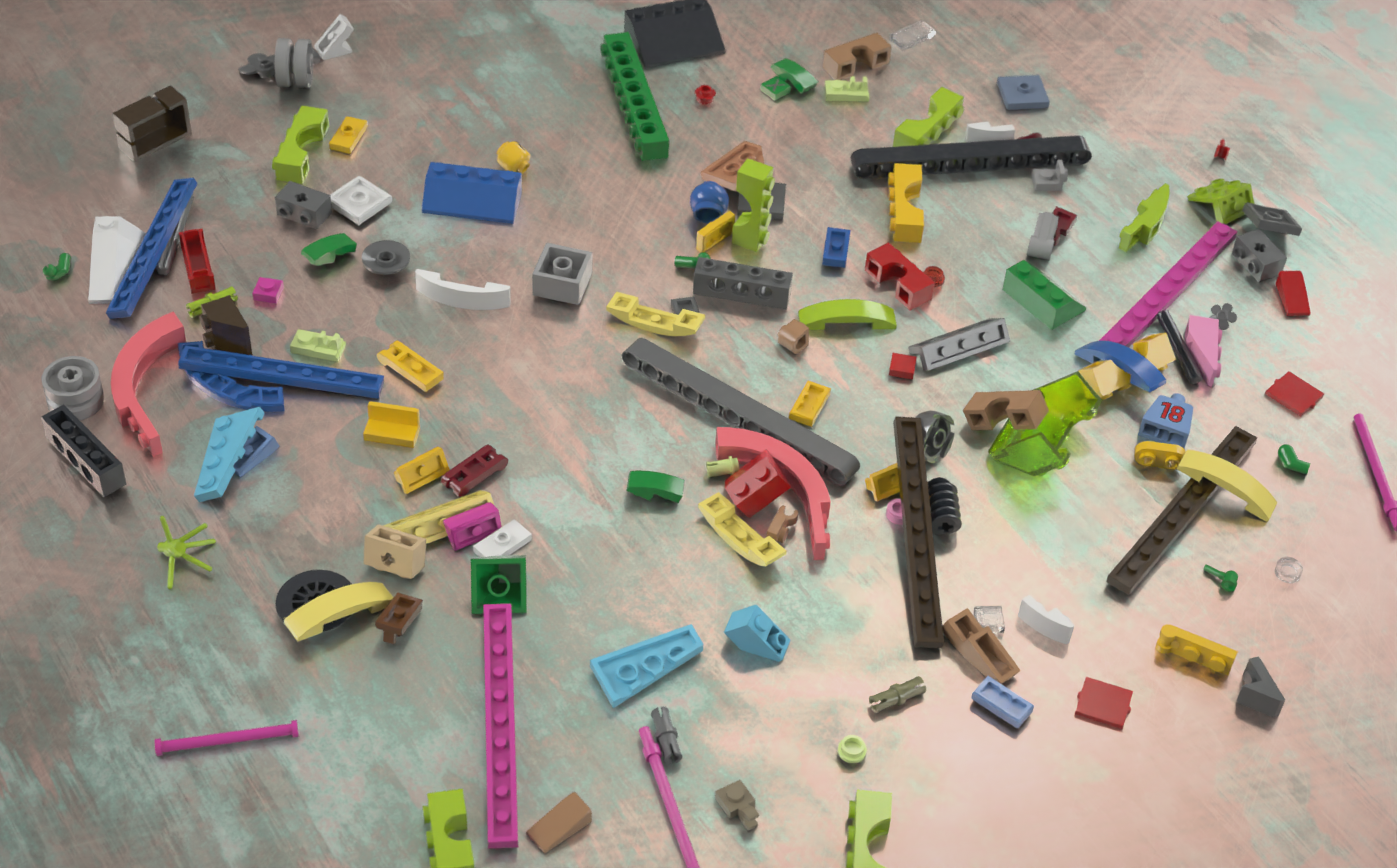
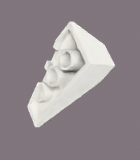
M120 216L95 217L92 236L89 304L111 303L146 235L144 231Z

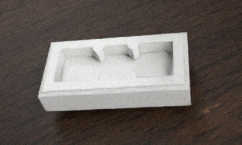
M513 519L474 545L473 552L478 557L510 555L530 542L532 534Z

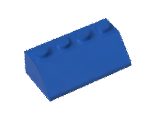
M430 162L425 177L422 213L514 224L522 196V173Z

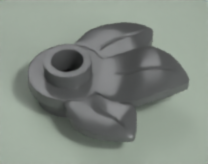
M262 53L252 54L248 57L249 64L238 69L239 72L247 75L259 73L262 78L272 77L275 75V54L268 57Z

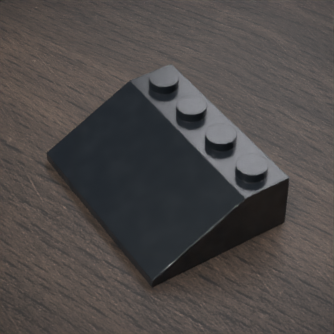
M675 0L652 6L637 7L625 10L624 32H629L636 53L645 69L726 53L713 10L707 0Z

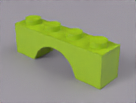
M940 87L930 97L928 108L930 118L923 120L906 119L895 129L892 147L929 145L933 140H937L940 134L945 129L947 130L956 118L959 119L962 116L964 97L944 87Z
M301 105L298 114H294L293 124L291 128L287 129L284 142L280 143L277 157L274 156L272 160V170H275L276 180L303 184L310 169L308 152L302 148L307 144L324 140L329 129L328 109Z
M747 158L737 172L736 191L747 199L752 212H743L733 225L732 244L754 252H758L762 245H766L770 236V232L767 230L772 217L769 213L773 202L771 190L775 183L772 166Z
M857 789L855 801H849L848 818L853 819V826H848L847 844H852V851H847L846 868H886L874 860L867 846L875 838L886 835L889 832L892 818V793Z

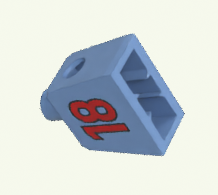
M1179 393L1173 394L1171 398L1164 395L1158 396L1143 416L1138 436L1159 443L1179 445L1185 449L1191 428L1193 406L1185 403V397Z

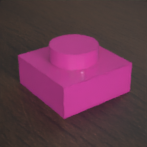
M259 277L252 293L253 300L277 304L284 289L283 280Z

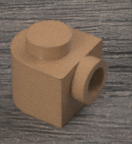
M793 319L790 323L780 328L778 343L794 354H797L809 345V328L804 323Z

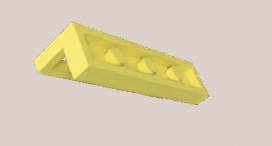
M480 490L383 526L425 538L427 544L448 536L443 520L491 502L493 505L494 503L490 492Z

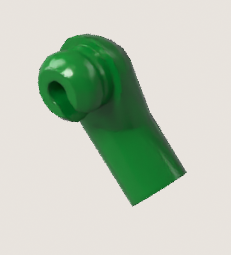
M61 253L57 266L53 264H48V267L45 266L43 274L46 276V279L55 281L68 274L72 259L71 255Z

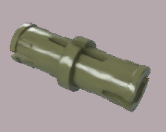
M920 676L900 685L895 683L890 685L888 690L869 696V704L881 701L871 706L875 713L895 704L900 706L905 704L907 699L924 694L926 692V685L914 688L924 683Z

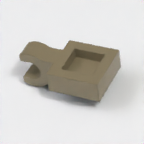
M741 780L715 791V799L729 819L738 816L748 831L758 826V822L755 820L759 817L755 809L756 800Z

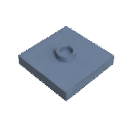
M1040 75L998 77L997 85L1007 110L1049 108L1050 101Z

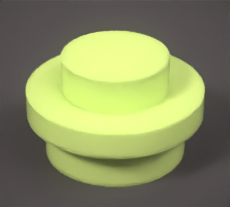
M856 735L846 736L838 745V754L845 762L858 763L866 756V745Z

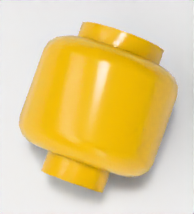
M507 141L497 150V163L504 170L520 172L522 174L528 170L530 166V153L517 141Z

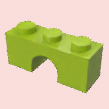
M463 788L427 793L428 805L422 806L424 824L430 823L431 831H426L428 850L434 849V856L429 857L430 868H475L471 839L453 840L448 837L454 832L467 830V813Z

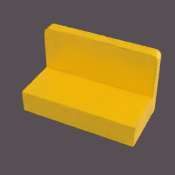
M369 401L367 406L368 421L363 432L364 441L414 448L420 432L419 409Z

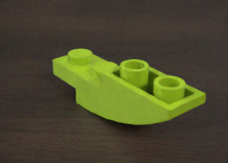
M1165 183L1159 189H1155L1150 197L1146 200L1143 199L1137 207L1138 215L1129 226H1124L1119 234V238H1121L1119 249L1127 252L1138 241L1148 245L1156 236L1163 223L1170 195L1169 184Z

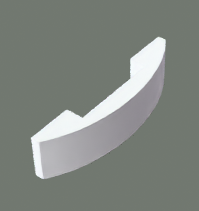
M416 269L415 271L416 290L439 303L471 310H494L510 307L511 289L508 285L487 282L485 288L440 280V273L421 269Z

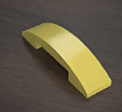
M616 292L606 306V310L623 322L651 333L666 336L696 334L705 319V314L682 309L680 314L677 315L639 305L638 297Z
M1187 450L1177 467L1179 471L1198 482L1204 476L1248 502L1245 510L1265 522L1269 521L1277 505V501L1271 493L1253 476L1236 465L1214 455Z
M718 492L698 503V508L717 534L732 549L747 560L766 567L786 555L787 551L770 536L763 538L735 514V506L721 493Z
M363 582L344 586L325 593L301 606L284 619V624L299 642L322 633L324 624L366 608H368L371 614L383 610L391 602L393 596L379 582Z

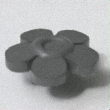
M1224 303L1222 310L1219 305H1214L1211 308V312L1214 315L1209 318L1219 319V328L1226 330L1229 328L1228 321L1230 323L1236 322L1237 315L1231 312L1233 310L1231 304Z

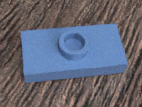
M987 676L972 692L971 696L972 700L1017 729L1031 715L1035 705L990 676Z

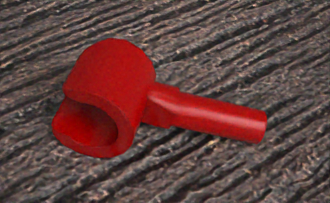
M1221 139L1220 144L1217 145L1214 157L1227 160L1230 148L1225 146L1224 139Z

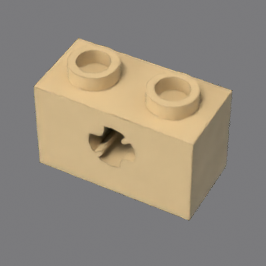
M378 524L365 535L363 564L374 567L376 570L397 574L402 578L412 579L425 567L426 539Z

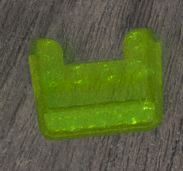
M1079 371L1033 389L1041 391L1049 409L1048 413L1037 429L1014 430L1008 418L988 450V453L995 461L1031 476H1043L1048 471L1056 468L1058 470L1062 469L1069 463L1070 451L1067 448L1060 449L1063 442L1069 438V432L1075 424L1083 420L1089 421L1097 415V409L1102 402V399Z

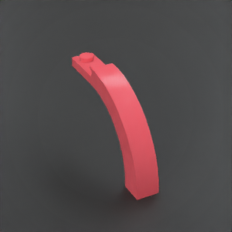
M174 311L150 322L133 335L118 354L111 373V391L118 420L122 428L129 425L132 432H138L141 446L143 449L148 448L153 457L163 453L160 436L138 403L136 392L139 382L148 368L163 355L178 348V343L186 342L184 326Z
M717 427L715 442L717 461L729 459V456H732V458L737 457L738 464L746 465L766 449L769 451L806 511L813 560H824L825 550L830 549V535L825 533L824 529L827 528L831 501L827 487L814 466L798 451L773 437L746 429Z

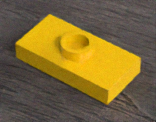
M346 116L329 142V149L351 154L368 128V122Z
M728 211L697 232L696 250L700 253L705 252L731 235L733 225L735 224V214Z
M807 381L789 413V419L812 427L830 396L831 388Z

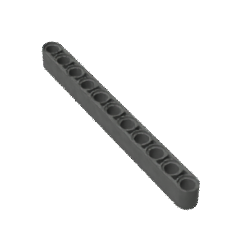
M638 338L621 355L623 362L630 369L729 425L739 429L759 432L789 445L802 454L814 466L821 477L838 486L845 485L860 468L859 460L853 454L647 339Z

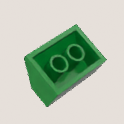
M1022 260L1006 269L1002 290L1051 330L1086 311V307L1027 261Z

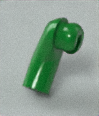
M705 252L699 253L698 257L676 256L674 265L676 268L695 269L699 257L711 258Z
M1284 444L1280 446L1278 456L1282 465L1287 469L1307 475L1311 463L1298 459L1291 445Z

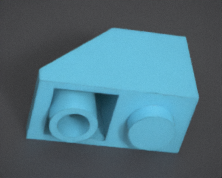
M757 604L732 612L724 631L740 650L778 662L783 660L790 643L787 635Z

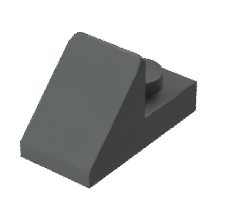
M1260 657L1250 658L1243 673L1245 685L1241 687L1237 702L1271 717H1278L1285 698Z

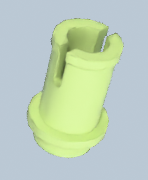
M729 456V459L707 461L708 478L732 475L739 470L737 457L732 458V456Z

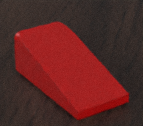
M1280 271L1275 284L1286 315L1310 316L1311 311L1302 271Z

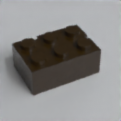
M171 85L153 93V98L149 95L112 113L115 130L118 131L116 133L118 147L133 162L192 134L187 99Z

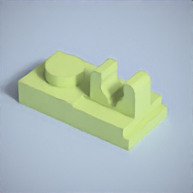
M855 76L850 77V82L825 80L826 101L869 102L868 80L866 76H863L862 82H855Z
M298 329L290 344V352L338 362L346 347V342L343 341V338H340L338 333H335L334 336H328L326 331L316 333Z

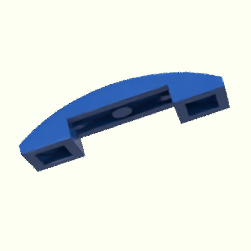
M1093 341L1075 350L1076 356L1090 363L1099 360H1112L1117 367L1131 374V384L1149 393L1166 384V378L1149 360L1122 344L1111 341Z

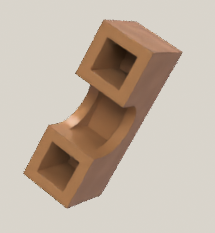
M877 32L824 50L822 68L834 80H843L854 76L856 62L864 63L871 69L889 64L892 46Z
M1040 390L975 392L963 409L971 430H993L1000 421L1006 418L1010 419L1014 430L1037 429L1049 411Z

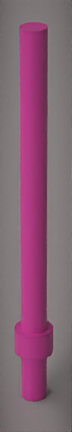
M1358 413L1353 418L1384 501L1383 509L1386 516L1390 518L1394 531L1397 532V501L1394 500L1365 418L1362 413Z
M648 726L641 727L638 732L644 746L642 752L646 762L651 765L687 868H700L661 761L662 753L660 747L654 742L650 728Z

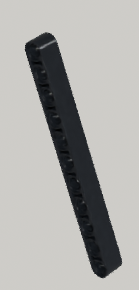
M1077 135L864 148L855 150L851 154L850 160L856 177L869 179L889 177V172L894 170V163L922 165V175L1056 167L1057 160H1062L1064 166L1084 165L1091 160L1092 153L1085 137Z

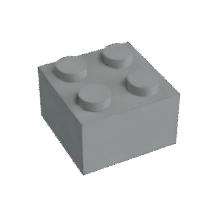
M546 243L532 274L533 295L579 305L592 275L593 252Z

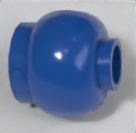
M706 181L696 186L692 191L690 207L694 212L693 217L695 220L708 224L724 215L727 211L729 197L726 190L718 183Z

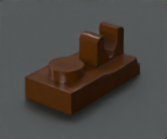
M397 592L375 622L377 629L384 630L383 642L393 645L396 643V636H402L422 610V599Z

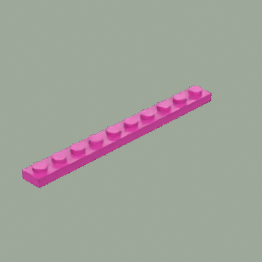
M1217 221L1099 341H1111L1130 347L1157 319V314L1166 310L1236 238L1238 231Z
M511 604L484 605L488 849L518 848Z

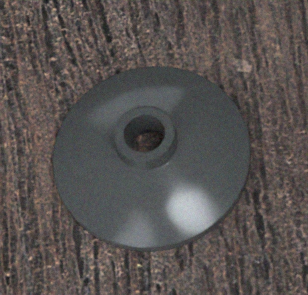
M392 240L374 242L367 246L362 253V263L365 268L381 275L400 272L410 262V252L407 247Z

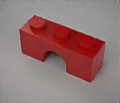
M889 242L867 253L865 271L879 284L886 280H897L895 298L911 311L932 300L935 282Z

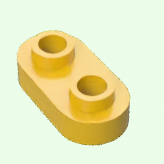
M1143 441L1135 446L1134 458L1138 464L1143 466L1175 470L1186 451L1179 445Z

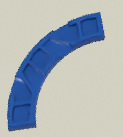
M203 341L178 343L179 357H181L185 346L204 348ZM184 370L190 380L201 391L219 402L245 410L260 407L264 412L285 411L283 387H259L252 385L246 387L237 384L236 380L228 376Z

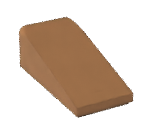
M572 792L529 828L526 834L545 854L592 822V810L576 792Z

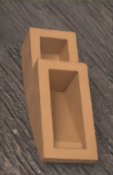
M968 608L948 619L942 625L944 635L953 646L986 677L990 676L1000 684H1003L1021 671L989 626L982 628Z

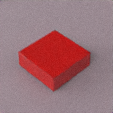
M892 353L888 376L913 380L917 356Z

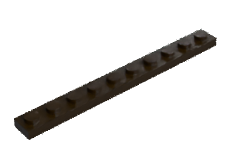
M895 416L893 425L914 646L942 648L944 637L921 418Z
M1235 426L1211 455L1238 466L1255 446L1258 437ZM1204 476L1200 482L1190 478L1110 572L1106 582L1130 595L1220 486Z

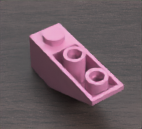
M1189 315L1184 342L1204 381L1209 387H1212L1215 377L1219 378L1221 373V363H1218L1222 352V347L1218 346L1222 338V330L1218 329L1219 319Z

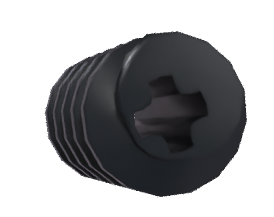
M933 478L927 482L932 531L934 534L939 535L954 533L962 526L961 513L959 511L960 505L958 503L959 497L957 495L958 489L946 478Z

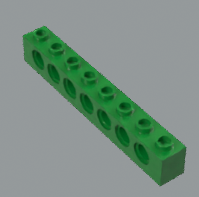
M629 32L604 35L603 44H600L601 56L605 57L606 70H610V81L614 83L615 95L619 97L620 109L624 110L625 123L629 124L630 137L634 138L636 153H640L642 161L669 158V138Z

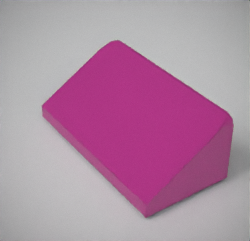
M491 502L443 520L454 551L482 541L502 527L499 510Z

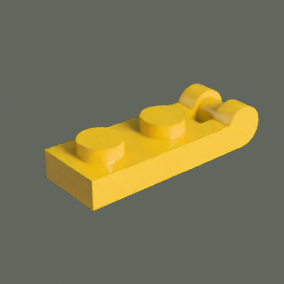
M398 340L391 343L389 349H383L377 353V359L382 365L390 366L425 392L444 379L443 371Z
M1165 624L1161 627L1160 637L1156 642L1158 652L1162 654L1171 652L1186 660L1193 661L1213 671L1229 676L1238 651L1170 624Z

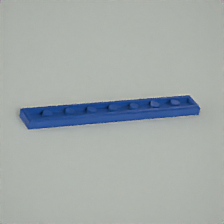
M194 178L173 181L106 311L109 319L131 317L198 184Z
M192 346L184 347L178 361L179 369L376 399H379L384 384L383 375Z

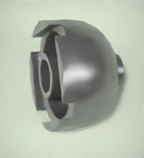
M930 410L919 413L915 418H921L925 461L936 463L934 459L939 455L943 459L951 448L954 433L950 432V424L954 425V421L949 415Z

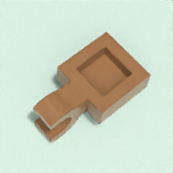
M784 505L779 508L766 534V537L770 536L778 544L780 542L784 543L787 538L789 528L786 527L793 526L798 520V510H795L792 515H785L786 506Z

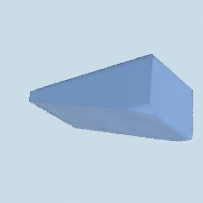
M257 425L252 439L247 438L243 446L246 451L242 459H239L233 465L235 469L234 474L240 478L280 447L273 436Z

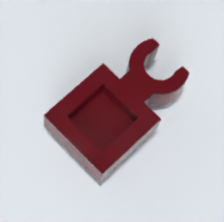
M1056 206L1052 212L1055 216L1059 217L1053 239L1055 240L1054 246L1059 244L1060 234L1067 236L1077 221V214Z

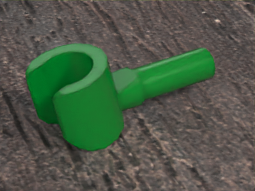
M1207 564L1204 566V571L1222 580L1221 587L1228 592L1235 591L1238 585V574L1235 571L1229 570L1225 573Z

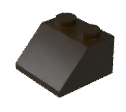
M230 295L201 304L203 315L199 316L206 332L202 334L206 347H211L212 350L253 356L249 326Z

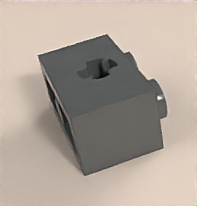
M289 181L275 196L278 216L318 229L332 213L329 194Z
M1260 229L1237 236L1232 251L1234 257L1258 282L1277 277L1279 272L1283 271L1287 257Z

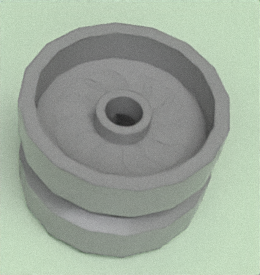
M278 38L275 49V78L277 86L290 88L293 81H295L298 88H310L313 77V47L311 40L298 39L294 47L290 38Z
M79 356L63 357L52 362L44 369L41 379L49 411L64 404L79 420H84L95 415L102 408L105 400L98 367L92 360Z

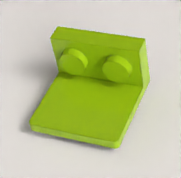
M1215 179L1211 181L1210 185L1196 188L1194 193L1187 196L1188 201L1213 203L1216 222L1219 221L1223 224H1227L1245 215L1242 211L1245 203L1255 204L1251 183H1241L1240 180L1229 182L1224 181V179Z

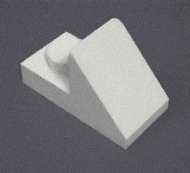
M339 14L314 45L321 59L327 60L353 52L346 39L354 29L345 16Z

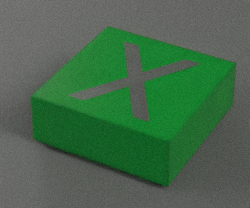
M775 76L762 83L760 91L776 101L790 93L791 86Z

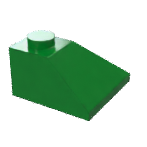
M498 555L471 558L472 614H484V605L511 604L512 613H527L526 555Z

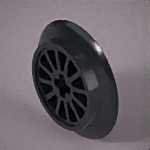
M309 570L299 573L287 580L278 591L275 602L277 614L284 622L285 618L311 600L332 590L352 585V583L341 574L329 570ZM352 614L324 624L323 632L340 626Z

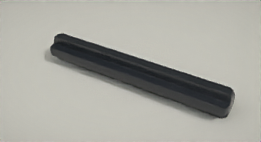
M1168 310L1159 312L1157 318L1164 332L1167 333L1169 342L1191 384L1202 381L1203 377Z

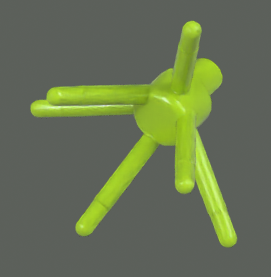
M160 516V522L167 540L159 542L157 550L169 557L167 588H173L175 558L182 557L209 572L212 571L213 568L185 553L187 548L205 546L216 542L215 539L185 543V541L206 529L208 525L203 523L179 539H173L165 517Z

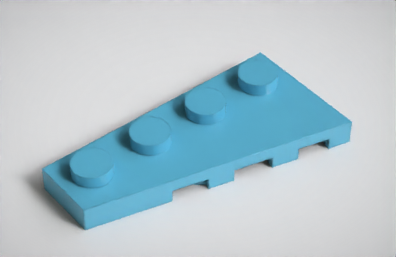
M260 407L215 419L194 497L199 502L223 496L235 472L233 465L239 459H242L246 451L243 446L247 438L252 439L256 432L254 428L256 421L262 420L265 414Z
M692 624L591 659L590 668L611 706L615 708L702 652L704 644Z

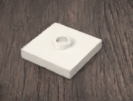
M361 176L356 177L330 194L331 207L358 225L392 203L391 195Z

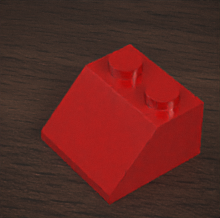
M767 449L725 480V489L735 506L749 519L791 488Z

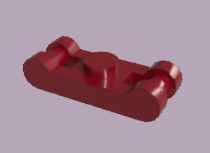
M487 444L446 472L441 478V484L446 488H452L453 493L459 498L466 496L470 489L497 470L502 471L507 466L509 460L502 454L498 455L496 449Z

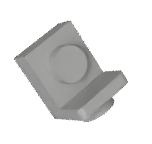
M1057 160L1055 169H1033L1032 172L1035 191H1062L1063 182H1066L1068 178V170L1064 168L1062 160Z

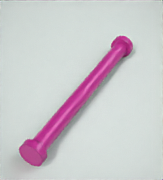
M291 720L290 724L162 741L161 738L155 739L156 756H163L165 752L289 735H293V738L299 737L297 720Z

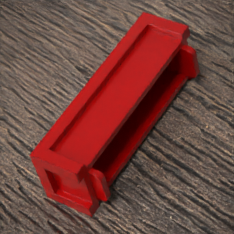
M203 228L186 230L184 233L183 231L178 232L191 294L216 290Z

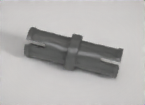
M662 706V715L660 716L657 707L651 712L656 728V741L661 745L665 763L672 764V754L675 763H678L683 756L677 742V729L672 725L668 708Z

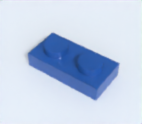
M827 227L822 265L846 268L851 230Z

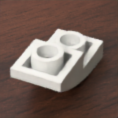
M988 121L967 124L965 142L1012 140L1015 129L1012 124L991 127Z
M1030 594L1022 598L1018 612L1020 619L1050 639L1063 644H1068L1071 641L1075 625L1068 616L1064 615L1057 607L1048 612L1043 604L1037 602Z

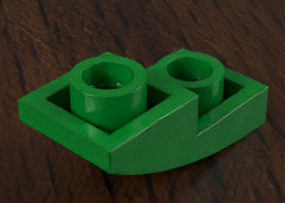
M785 58L770 66L784 82L790 80L801 94L818 84V81L810 72L790 59Z
M339 233L321 238L302 249L301 254L311 264L322 266L323 264L334 263L335 255L355 252L357 243L345 233Z
M630 471L626 491L647 500H651L653 495L657 494L664 499L679 503L683 497L684 479L654 471Z

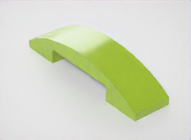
M859 299L830 300L798 310L799 322L804 323L809 330H825V323H871L872 329L897 328L894 309L873 301Z

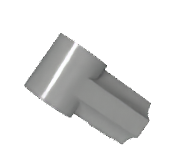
M1049 212L1039 213L1034 235H1031L1027 256L1050 261L1055 241L1053 238L1056 233L1059 217Z

